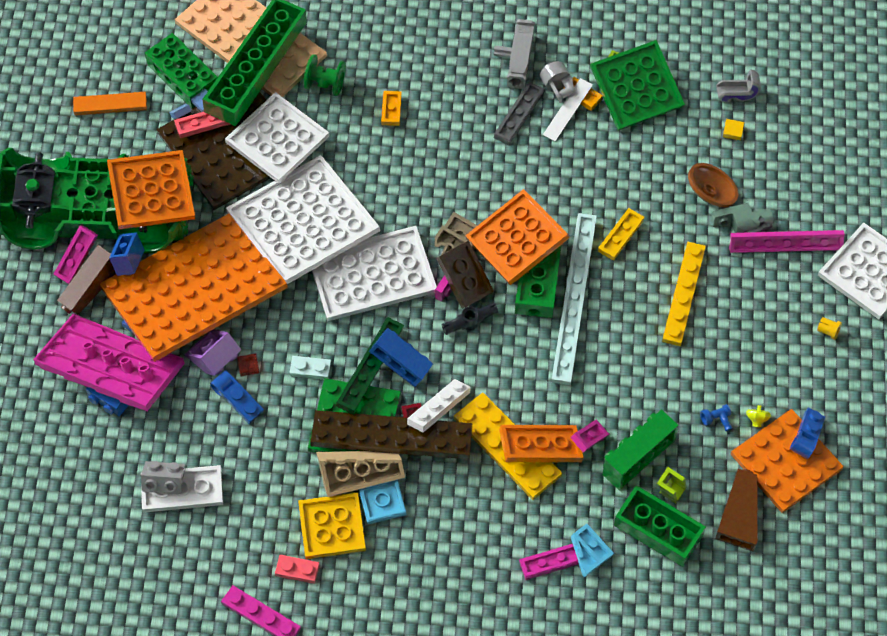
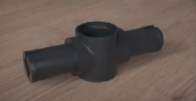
M494 302L481 308L466 307L463 309L462 314L456 316L455 319L442 323V329L445 335L460 329L474 330L477 328L478 323L483 322L485 318L498 314V308ZM467 317H472V318H474V319H473V320H467L466 318H467Z

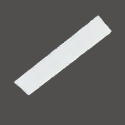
M580 78L574 87L575 92L568 96L544 132V136L556 141L593 84Z

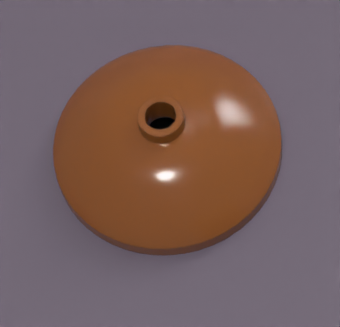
M697 163L689 170L688 180L692 190L706 203L716 207H729L737 201L738 189L733 180L721 169L711 164Z

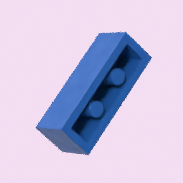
M389 328L383 332L369 350L371 354L414 387L418 385L433 365L426 356L420 354L411 344L406 343L397 333Z

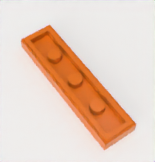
M146 92L73 97L74 116L147 110Z

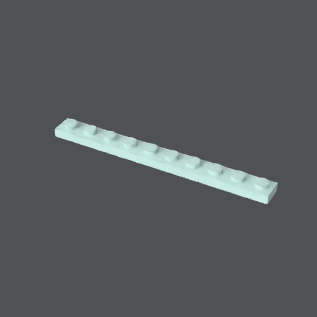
M578 213L551 383L571 385L596 215Z

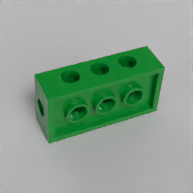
M173 33L144 52L147 65L191 109L196 107L191 102V98L204 89L209 91L218 78Z
M562 245L518 279L515 314L553 318Z

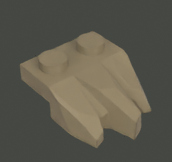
M453 212L445 226L442 225L436 234L435 247L444 246L442 254L446 253L458 245L469 241L465 235L478 225Z

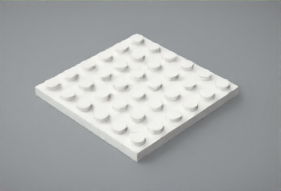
M321 155L293 170L280 184L273 181L226 208L227 213L232 216L262 256L270 261L287 284L380 232V226Z

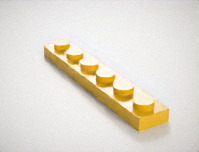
M687 241L662 339L664 343L681 346L706 248L705 245Z

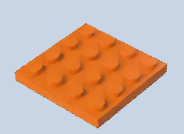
M183 150L107 160L119 229L195 219Z
M524 189L465 235L467 240L471 242L510 286L570 238L568 233Z
M793 409L787 411L731 451V456L743 469H748L757 474V485L781 513H784L835 476L844 467L819 438L813 453L808 459L790 450V446L797 436L802 421Z

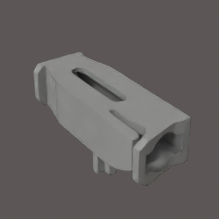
M517 20L512 48L494 47V56L510 58L507 87L524 89L526 86L535 22L531 20Z

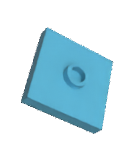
M398 480L358 489L367 525L406 515Z

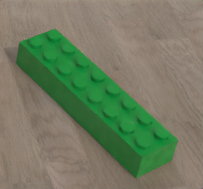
M272 0L202 99L205 113L234 126L239 123L306 25V9L285 0Z

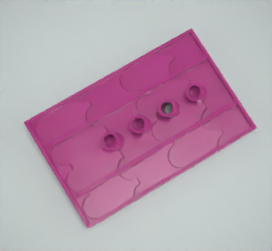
M76 314L70 316L33 359L35 365L43 370L63 376L66 380L93 388L98 393L119 399L124 404L145 411L151 408L161 395V392L165 390L185 364L183 358L172 353L154 362L139 340Z

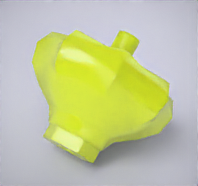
M761 405L757 406V410L748 409L746 411V415L753 423L752 426L761 427L771 417L768 411L761 410Z

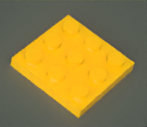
M358 492L298 500L305 559L366 551Z

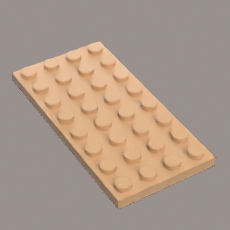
M196 0L175 19V24L228 63L266 7L257 0ZM300 33L262 90L270 96L276 92L283 97L304 78L310 56L312 54L317 55L318 65L327 57V52Z

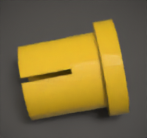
M822 317L817 331L831 336V339L835 340L840 332L842 322H835Z

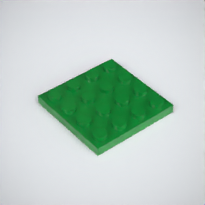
M657 40L590 64V68L618 131L679 109L685 105Z
M324 378L317 410L348 413L336 407V402L348 382ZM370 386L354 413L396 417L401 391ZM309 440V444H308V451H309V452H315V453H316V452H351V451H359V450H347V449L311 447V446H310V440Z

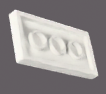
M221 465L185 468L181 494L143 492L141 488L143 513L223 505Z

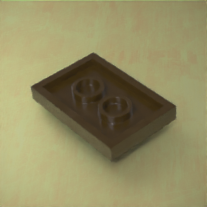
M469 241L436 257L462 309L494 292Z

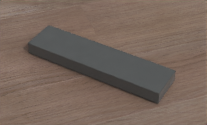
M528 82L494 133L493 138L510 145L539 102L545 89Z

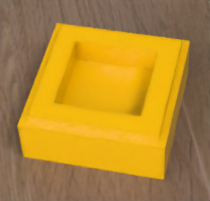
M726 119L723 137L741 141L744 122Z

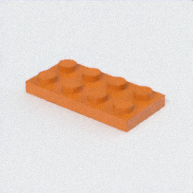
M501 425L499 428L506 462H582L584 458L583 452L571 439L572 435L578 431L576 425Z

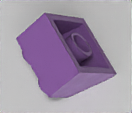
M213 329L188 350L185 356L206 374L214 376L221 373L224 366L237 357L241 348L228 332Z

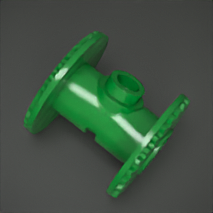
M312 54L305 69V89L309 90L313 81L318 83L317 86L322 88H328V85H332L333 96H338L345 80L346 63L340 61L337 70L327 68L326 70V67L317 65V55Z

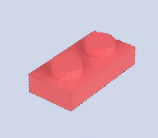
M279 555L275 576L315 584L320 564L316 561Z

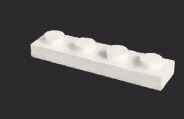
M454 379L408 417L407 424L421 432L426 431L470 393V386Z

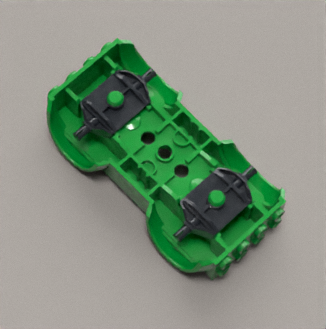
M13 148L0 151V235H3L7 241L21 248L33 250L49 247L59 237L73 238L79 226L83 225L98 235L96 239L117 240L120 234L137 232L143 245L144 253H156L168 247L172 241L184 240L185 235H188V224H186L187 220L119 229L114 199L105 198L104 196L107 191H112L107 160L109 159L72 158L70 152H65V155L60 158L43 159L42 153H36L35 158L17 153ZM121 154L118 158H125L129 156H127L126 154ZM184 157L189 186H193L192 167L188 165L187 158ZM75 189L78 191L76 197L71 196L70 198L67 196V192ZM89 190L96 191L92 196L86 195Z

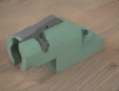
M749 203L713 211L711 223L713 227L718 225L725 226L731 223L735 233L762 232L773 227L774 218L769 208L751 211Z

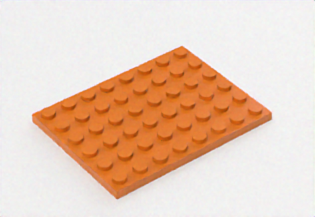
M230 214L184 237V240H179L140 261L135 274L119 276L116 274L100 283V287L154 362L288 288L286 281L270 261L262 256Z

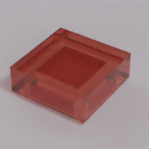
M256 353L237 357L241 377L260 373Z

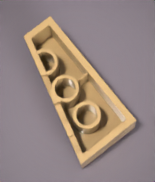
M371 451L316 452L327 497L405 478L399 454Z

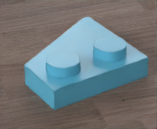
M585 524L571 536L584 577L593 572L614 554L588 524Z

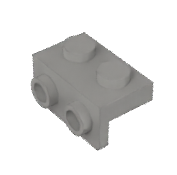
M145 461L141 473L142 491L181 494L185 464Z

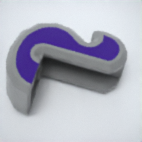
M751 69L746 80H722L716 85L718 99L722 102H730L731 99L739 101L751 100L760 93L762 88L759 73Z

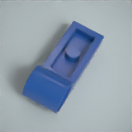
M227 371L222 372L210 383L212 389L219 396H223L248 424L264 411Z
M808 407L804 412L797 436L794 438L790 450L808 459L816 447L825 416Z

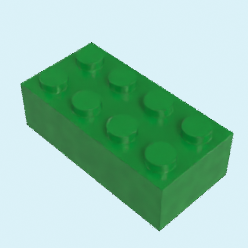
M662 409L657 414L655 412L652 413L643 426L639 425L635 428L632 436L629 438L625 437L619 443V447L616 450L612 449L605 455L602 475L620 491L675 442L679 425Z
M637 485L616 514L614 520L615 527L684 567L704 536L706 526Z

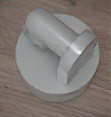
M554 61L542 69L540 77L547 90L554 92L559 103L563 102V98L575 92L573 79L563 62Z

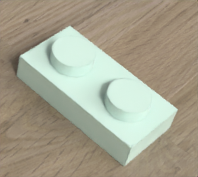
M292 356L290 376L324 380V378L329 379L331 360Z

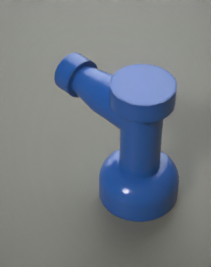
M727 404L711 412L707 409L700 411V417L705 426L710 425L713 419L719 417L725 431L733 429L728 419V416L731 415V410Z

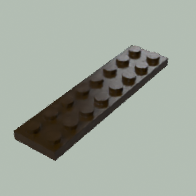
M315 410L310 446L469 460L472 423L437 420L426 431L421 432L408 425L407 418Z

